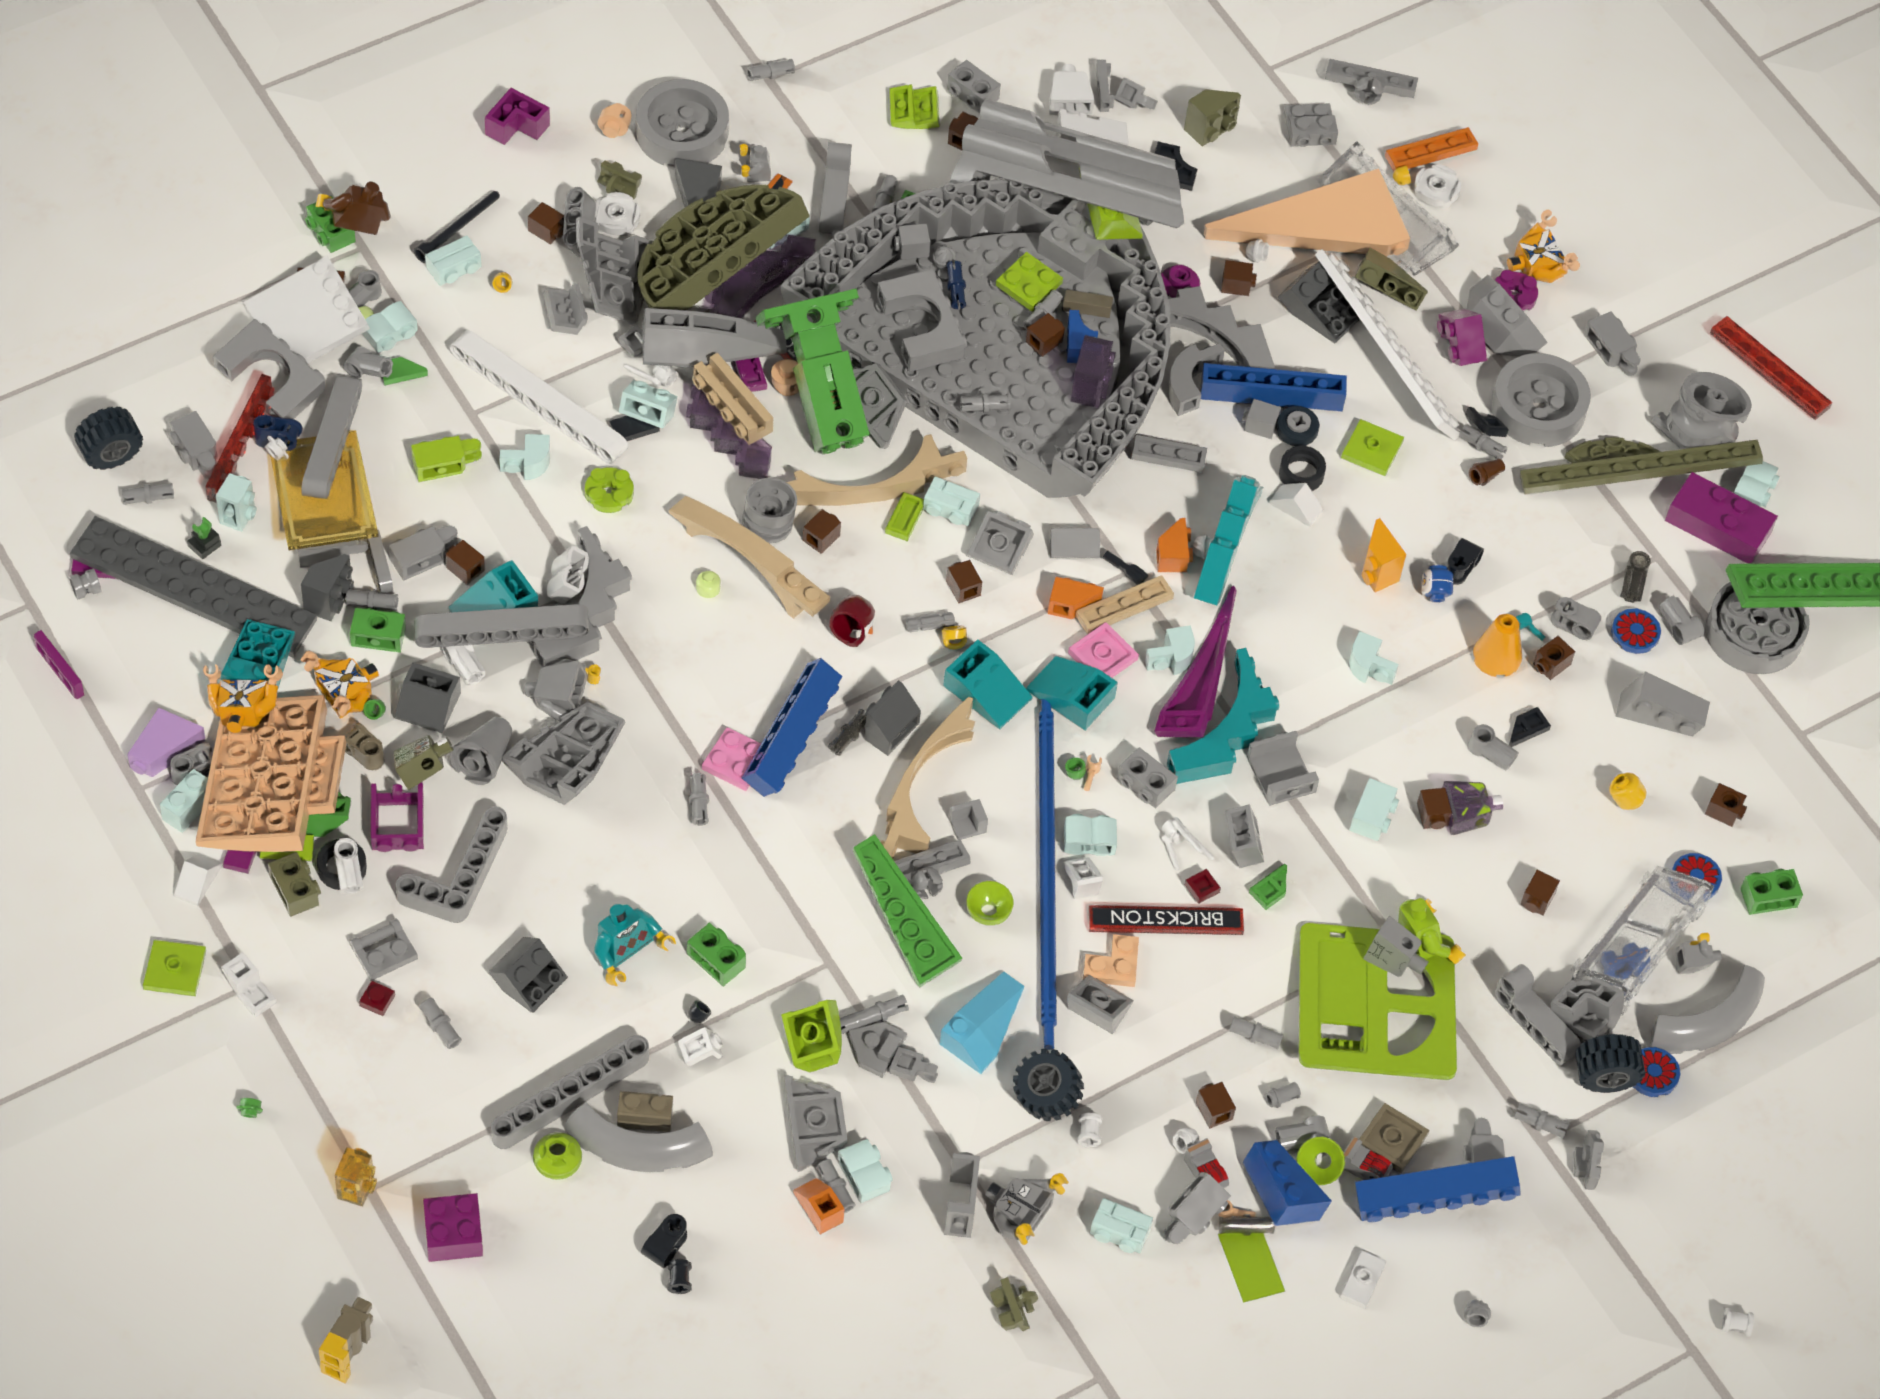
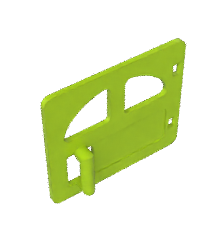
M1317 923L1302 925L1300 929L1299 1062L1306 1068L1440 1080L1454 1078L1457 1071L1455 964L1449 958L1438 956L1426 959L1429 962L1423 972L1433 987L1434 996L1392 994L1387 990V971L1363 959L1380 929ZM1330 932L1343 933L1345 937H1330ZM1441 934L1443 945L1450 948L1453 947V939L1448 935ZM1389 1012L1429 1015L1435 1019V1025L1430 1035L1419 1047L1409 1053L1398 1056L1392 1055L1388 1051ZM1321 1024L1362 1027L1364 1035L1360 1041L1322 1038Z

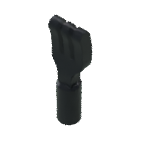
M1109 550L1103 555V559L1122 570L1125 576L1136 585L1144 582L1149 576L1139 566L1126 564Z

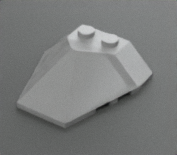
M581 217L576 218V241L596 313L631 324L636 323L643 300L638 283L639 263L647 244H652L653 241L637 235L621 241L598 233L597 222Z
M589 702L560 717L561 722L548 728L547 725L540 729L541 733L528 740L526 737L521 739L502 756L503 761L527 787L563 805L575 798L594 780L625 725L623 718Z

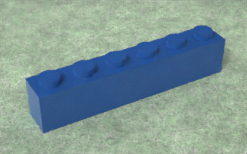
M1204 363L1200 385L1201 400L1252 404L1253 400L1256 399L1282 407L1301 406L1308 409L1343 412L1347 392V375Z
M822 658L807 663L742 776V779L763 797L773 793L776 794L784 787L785 777L794 769L796 765L794 761L806 748V740L816 730L819 717L827 711L828 701L839 690L838 684L843 676Z
M1515 1156L1355 1182L1361 1220H1367L1368 1222H1378L1385 1217L1391 1216L1404 1218L1409 1213L1416 1212L1429 1214L1441 1208L1454 1210L1461 1208L1465 1204L1484 1205L1490 1200L1496 1199L1510 1201L1515 1199L1516 1196H1521Z

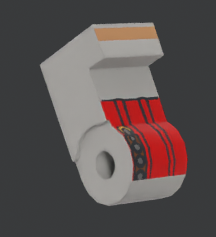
M1354 1136L1344 1151V1170L1362 1180L1388 1177L1393 1169L1392 1163L1387 1158L1375 1154L1362 1146V1141Z
M1208 1138L1186 1149L1184 1161L1195 1178L1200 1172L1210 1174L1223 1188L1229 1186L1227 1173L1212 1152V1145Z

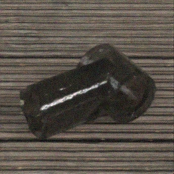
M1633 552L1626 565L1620 597L1624 598L1627 602L1634 603L1642 599L1648 569L1651 564V559L1645 552Z

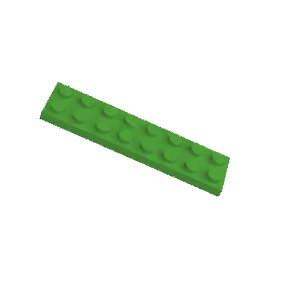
M1880 563L1729 564L1725 570L1742 608L1880 607Z

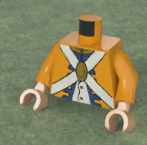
M1550 210L1542 212V222H1537L1520 239L1516 247L1515 257L1507 259L1509 270L1516 271L1521 269L1523 274L1534 277L1537 281L1552 283L1564 277L1569 269L1577 271L1580 267L1576 254L1569 253L1564 257L1550 229H1545L1547 226L1553 227L1557 223L1555 216L1547 220L1552 215Z
M306 651L300 659L302 662H306L304 669L308 672L312 669L315 670V684L338 717L341 719L348 713L362 712L364 704L370 700L372 695L370 681L379 676L376 666L371 663L360 668L353 658L328 660L318 658L312 651Z
M215 664V673L209 674L208 666H204V674L210 681V684L207 685L209 705L214 714L221 718L222 725L227 726L230 732L238 733L241 731L242 726L255 727L259 725L261 719L275 708L278 693L276 682L283 676V672L278 666H276V671L272 675V667L269 664L265 666L264 674L269 678V683L268 680H221L220 684H217V680L221 677L219 667Z

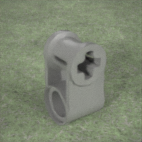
M1568 597L1560 598L1557 601L1556 610L1551 615V622L1555 627L1565 630L1582 640H1590L1601 621V615L1598 611L1588 608Z
M199 744L195 748L172 758L170 763L171 778L175 785H178L192 769H195L205 777L209 776L213 756L210 744Z

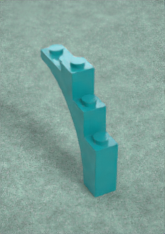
M1242 475L1241 478L1236 477L1234 479L1226 508L1222 511L1215 537L1210 543L1194 599L1216 606L1221 601L1242 536L1264 488L1253 477Z
M1247 648L1236 650L1234 666L1238 679V694L1228 715L1205 737L1187 746L1169 750L1167 767L1168 770L1178 777L1176 784L1231 774L1233 764L1236 763L1235 750L1249 748L1250 743L1254 742L1255 737L1258 736L1256 724L1275 720L1276 711L1279 710L1278 698L1276 695L1273 696L1270 687L1263 688L1261 678L1256 677L1255 661L1252 656L1249 657Z

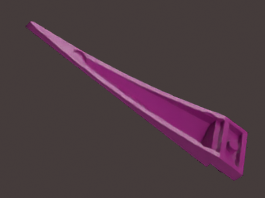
M1234 585L1231 587L1193 663L1160 711L1154 730L1157 737L1204 736L1208 721L1212 719L1237 592Z

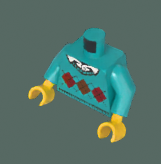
M621 904L613 905L609 910L610 915L599 922L598 937L594 946V952L603 970H607L606 982L612 986H618L615 981L616 976L620 982L626 981L625 973L616 971L615 968L654 941L653 936L657 937L656 944L663 950L668 951L664 946L666 939L672 944H676L674 937L661 931L662 927L650 913L639 908L632 909L629 905Z

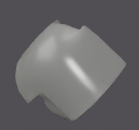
M1592 977V980H1581L1578 982L1572 980L1551 1001V1010L1576 1036L1588 1041L1589 1039L1604 1035L1605 1032L1610 1034L1615 1028L1623 1010L1624 991L1595 977Z

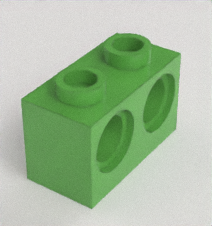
M316 202L306 206L307 217H305L308 228L310 230L314 229L321 246H326L330 253L356 242L354 230L334 227L331 210L326 211L323 207H316Z
M1776 869L1762 874L1759 872L1751 873L1745 876L1740 888L1749 915L1798 908L1803 896L1794 869Z
M710 922L687 941V955L723 987L746 968V953L743 948L738 944L734 945L722 929L715 928ZM711 943L714 944V946L708 947L704 944ZM723 960H731L733 962L724 963Z

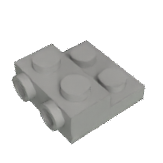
M1330 103L1285 105L1284 113L1291 147L1336 145L1338 129L1335 115H1332Z
M987 511L967 555L970 558L1013 575L1021 556H1024L1034 535L1033 530L1030 529L1031 526L1021 520H1017V522L1011 521L1006 514L1000 511H995V513Z

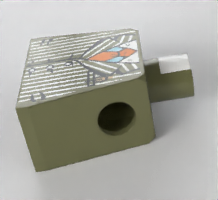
M427 735L393 751L395 770L407 789L410 790L442 770L444 767L442 757L454 751L453 746L447 737L434 743L431 736Z

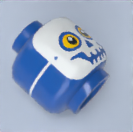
M1443 565L1429 566L1428 570L1422 573V594L1429 597L1431 602H1444L1446 597L1453 594V573Z

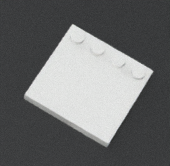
M328 255L244 301L252 318L261 324L265 323L268 325L273 335L278 339L282 338L285 340L290 350L295 354L302 355L307 364L370 329ZM279 363L284 374L288 375L287 369Z

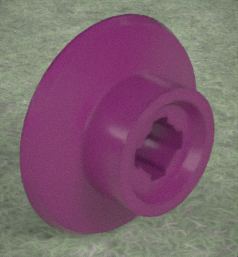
M1185 265L1171 266L1161 273L1167 296L1171 298H1176L1177 290L1199 287L1201 285L1196 272Z

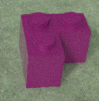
M512 87L485 116V135L503 145L510 140L517 130L538 140L550 126V107Z
M1467 309L1440 313L1437 329L1441 337L1450 340L1448 355L1452 363L1463 366L1487 361L1482 315Z

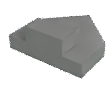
M886 1022L849 1030L848 1036L853 1045L859 1067L883 1078L894 1059L898 1047H901L906 1040L907 1033Z
M1588 1130L1584 1146L1576 1147L1574 1150V1177H1585V1189L1588 1190L1596 1188L1601 1174V1166L1596 1165H1600L1604 1142L1600 1139V1133L1597 1130Z

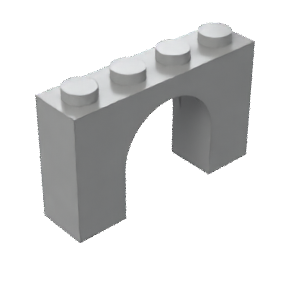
M933 269L878 282L877 298L884 315L907 309H921L933 315L938 322V326L934 330L902 340L901 354L909 372L962 359L964 357V350L967 348L966 337L959 331L957 316L952 315L950 300L948 296H944L942 282L939 277L936 278Z
M256 319L251 321L213 356L214 367L231 382L248 366L260 360H273L287 369L290 375L287 383L266 402V413L272 417L294 419L325 391V378L322 373L317 369L313 370L309 367L302 355L293 353L285 340L276 338L268 325L265 323L261 324Z

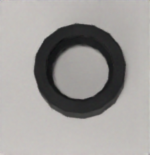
M1303 445L1292 447L1282 456L1279 469L1280 480L1283 484L1307 483L1311 491H1314L1323 482L1326 462L1322 454L1312 447ZM1303 461L1313 465L1317 472L1311 477H1300L1293 474L1288 467L1293 462Z
M340 839L329 841L321 847L317 854V871L320 880L326 886L335 890H340L338 874L328 871L326 864L334 856V846ZM356 842L363 880L367 869L366 855L363 848ZM341 850L339 854H348L351 856L352 852L349 850Z

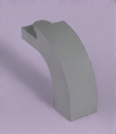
M1221 343L1207 346L1201 351L1194 344L1182 351L1175 359L1170 372L1168 397L1171 406L1178 416L1199 408L1202 394L1195 385L1193 378L1202 372L1204 363L1222 365L1225 349Z

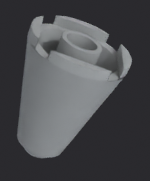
M494 717L458 742L453 747L454 751L450 752L449 755L454 770L457 773L463 772L467 776L465 778L467 781L478 785L488 784L494 779L512 735V727L509 722L504 718Z

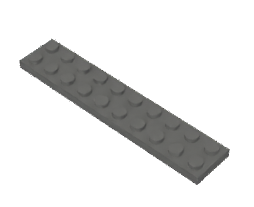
M94 516L70 552V557L78 562L236 633H241L247 619L295 631L288 655L294 658L317 621V615L97 516Z

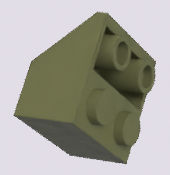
M1205 89L1188 101L1184 130L1202 147L1209 142H1214L1221 134L1231 131L1236 126L1241 95L1238 92Z

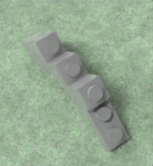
M1200 286L1177 290L1176 298H1168L1170 304V326L1189 330L1209 339L1216 345L1221 343L1225 352L1235 360L1238 366L1275 369L1261 324L1237 327L1231 305L1207 308Z
M587 526L578 529V544L581 550L588 553L589 557L587 567L588 579L585 591L578 604L584 605L588 609L589 633L581 638L534 641V655L542 668L551 666L563 659L576 661L599 651V640L602 637L598 627L615 620L617 606L614 597L630 591L632 575L627 566L623 567L619 558L611 561L609 554L606 551H602L598 536L595 533L592 534Z

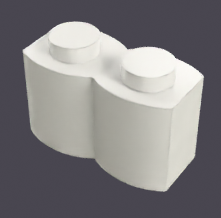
M572 545L553 561L551 569L553 577L547 586L549 598L563 605L582 590L584 586L583 572L587 569L589 563L587 552Z

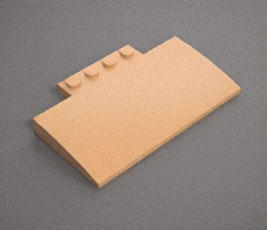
M324 695L277 698L275 708L261 719L259 725L255 727L242 726L241 731L238 733L230 732L227 726L222 725L220 718L195 841L196 846L258 852L303 851L309 815L335 813L346 749L345 735L323 737L327 715Z

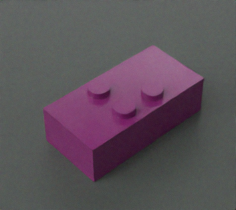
M1691 472L1670 504L1665 521L1747 564H1752L1771 535L1778 515Z

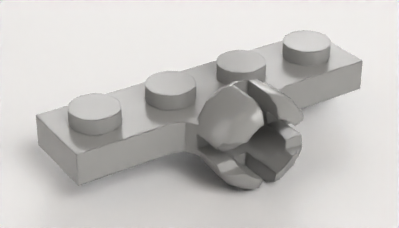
M1329 59L1325 76L1326 80L1355 86L1354 93L1357 100L1364 104V99L1367 98L1369 99L1368 105L1380 101L1382 93L1414 98L1418 77Z
M961 839L894 861L921 899L929 898L925 892L926 889L929 890L932 897L940 893L943 888V879L940 874L971 864L970 855Z

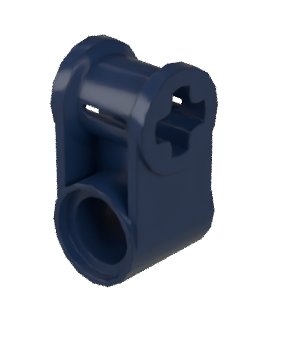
M261 415L256 417L253 423L255 443L263 448L269 443L267 437L271 436L274 440L277 438L281 439L288 448L286 451L294 450L297 446V437L303 431L301 423L295 419Z

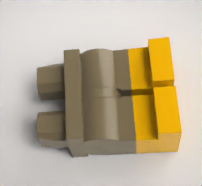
M357 1297L351 1307L344 1304L341 1309V1315L319 1348L321 1373L346 1384L351 1375L349 1363L352 1357L362 1350V1342L367 1344L371 1338L370 1325L373 1321V1316L369 1313L372 1309L371 1302Z

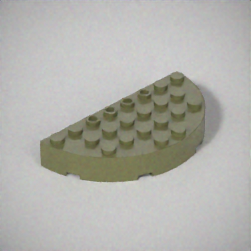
M745 185L716 192V197L703 201L701 198L683 208L655 233L656 239L652 244H647L641 256L638 268V283L648 307L651 309L684 311L692 308L697 302L709 295L714 289L810 217L802 197L794 191L782 187L770 189L768 185Z

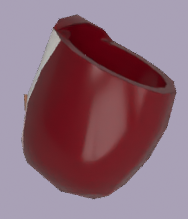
M860 595L847 596L833 610L830 617V629L835 637L847 646L858 647L864 641L867 634H873L875 609L870 601ZM854 631H861V635L858 638L850 637V635Z

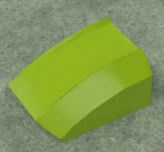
M836 1000L817 1002L818 1004L781 1014L795 1068L814 1072L838 1064L842 1049V1034Z

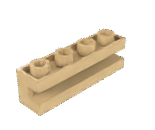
M718 353L710 356L709 365L705 366L702 361L694 365L692 377L694 385L706 394L712 406L715 405L719 409L722 418L726 422H730L739 438H743L750 445L773 432V416Z

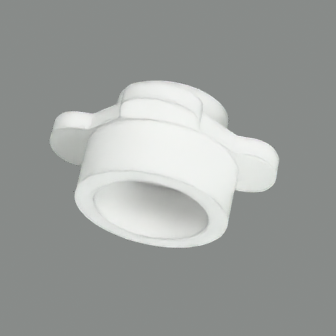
M268 436L269 443L265 446L268 453L276 460H280L282 457L288 459L289 456L285 452L288 449L286 444L279 438L274 440L271 436Z

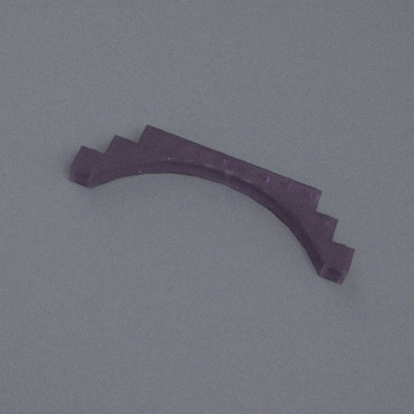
M788 235L786 244L782 243L780 252L765 250L764 253L752 260L748 266H745L722 283L718 290H713L712 304L715 305L714 309H709L708 313L743 319L745 314L762 297L782 285L807 259L815 254L816 239ZM692 384L690 398L693 399V403H688L686 418H690V428L711 431L710 441L714 442V452L736 455L735 465L739 466V476L757 479L768 478L772 460V446L763 438L748 445L743 438L741 439L737 436L730 422H726L722 418L719 409L709 403L706 394Z

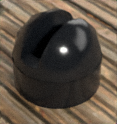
M695 1000L688 1011V1016L694 1023H702L711 1015L710 1008L699 1000Z

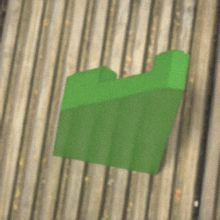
M398 357L391 359L393 362L392 373L388 378L382 377L384 386L428 376V370L426 367L408 359Z
M1284 863L1249 890L1250 895L1265 910L1285 897L1287 865Z

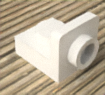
M706 1027L678 1040L684 1061L688 1066H692L711 1055L718 1059L723 1057L721 1051L723 1044L719 1035L711 1032Z

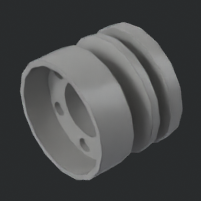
M762 478L754 482L747 491L742 517L743 526L769 544L778 543L786 539L792 530L798 501L795 490L790 484L776 478Z

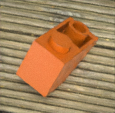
M1180 518L1158 538L1156 548L1158 572H1187L1189 562H1193V548H1188V542H1191V528L1186 527V518Z
M1056 577L1049 600L1048 614L1073 619L1076 617V610L1102 600L1104 587L1093 583L1074 581L1070 578Z
M815 1178L793 1190L794 1195L819 1234L843 1223L845 1208L833 1189L821 1180Z

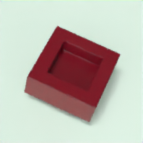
M1207 869L1185 880L1184 884L1198 904L1219 894L1221 887Z
M371 980L359 1001V1006L384 1016L395 997V990Z

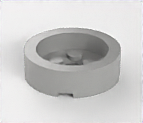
M675 79L655 85L640 99L636 109V137L642 151L653 161L664 165V163L675 165L676 158L709 163L717 158L725 148L729 135V110L723 97L712 87L695 80ZM679 126L680 128L684 127L688 130L686 132L678 131L677 129Z
M1544 353L1522 355L1508 362L1500 371L1492 395V414L1509 429L1507 435L1518 442L1526 445L1531 443L1544 444V447L1557 446L1571 440L1581 430L1590 404V388L1586 378L1578 368L1560 357ZM1533 402L1544 403L1545 408H1537L1533 405Z
M1729 582L1719 590L1714 598L1706 621V635L1713 651L1728 665L1747 673L1770 674L1785 669L1796 660L1807 637L1810 621L1804 607L1742 608L1733 586ZM1760 616L1766 622L1756 624L1754 617Z

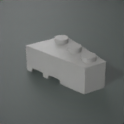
M1645 671L1621 692L1616 717L1693 737L1706 724L1710 702Z

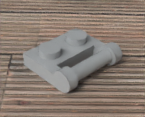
M397 918L389 921V925L359 939L355 937L349 940L353 952L372 981L418 959L416 950ZM392 934L395 935L396 939L365 953L363 948Z

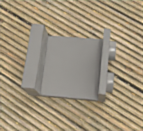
M1297 731L1281 732L1267 739L1260 738L1249 745L1247 758L1269 806L1313 794L1317 791L1319 778L1316 771L1308 773L1296 747Z
M969 1152L953 1153L950 1182L971 1184L969 1204L948 1202L944 1235L971 1238L980 1156Z

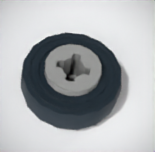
M1292 406L1283 410L1278 417L1276 425L1278 436L1283 442L1291 446H1307L1317 438L1320 427L1315 413L1301 406Z

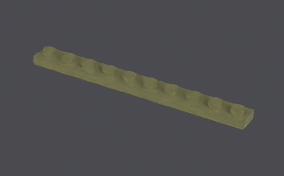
M1757 439L1520 470V479L1524 495L1688 474L1691 472L1696 473L1758 465L1763 463V455Z

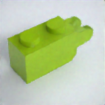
M459 436L411 445L412 461L418 482L462 474L465 470V464L481 459L480 440L475 438L460 440Z

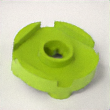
M612 467L595 468L591 471V475L585 483L586 500L594 505V509L603 513H615L622 510L623 506L631 503L634 496L633 481L630 478L629 472L623 469L620 470ZM612 487L615 490H612L611 493H606L604 488Z

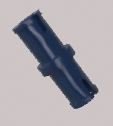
M950 261L947 263L949 278L947 289L950 291L951 307L958 309L959 300L960 308L963 309L966 307L964 293L966 281L962 275V263L955 261L954 270L953 263Z

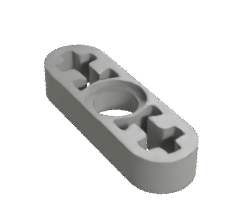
M379 530L366 532L380 593L393 592L391 574Z

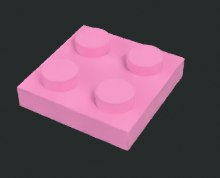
M1106 622L1073 644L1068 650V654L1076 662L1098 668L1111 678L1132 665L1139 657V654Z
M727 727L703 762L702 770L747 791L750 785L742 779V776L761 743Z

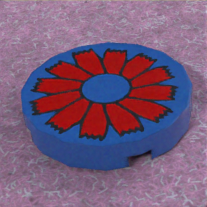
M1637 608L1626 609L1615 617L1611 634L1615 643L1617 644L1618 642L1623 650L1634 654H1641L1651 651V648L1658 644L1661 627L1658 620L1649 612Z
M1689 853L1681 856L1675 861L1670 874L1675 891L1682 897L1692 901L1712 898L1718 892L1722 882V873L1717 863L1710 857L1700 853Z
M1657 1047L1641 1049L1645 1077L1633 1088L1649 1097L1670 1094L1677 1087L1681 1075L1680 1067L1675 1057L1666 1050Z

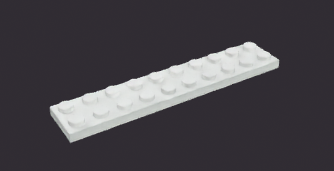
M1321 249L1315 256L1436 428L1453 440H1456L1460 433L1457 428L1459 426L1458 421L1452 414L1448 415L1445 411L1447 406L1439 396L1436 398L1432 393L1435 390L1427 379L1424 380L1420 376L1423 372L1415 362L1409 360L1410 353L1402 344L1399 345L1397 343V335L1390 327L1387 328L1384 322L1386 320L1378 310L1375 311L1372 305L1374 303L1366 293L1363 294L1360 288L1362 286L1354 276L1351 277L1348 271L1350 269L1342 259L1339 260L1333 252L1328 254L1325 250Z

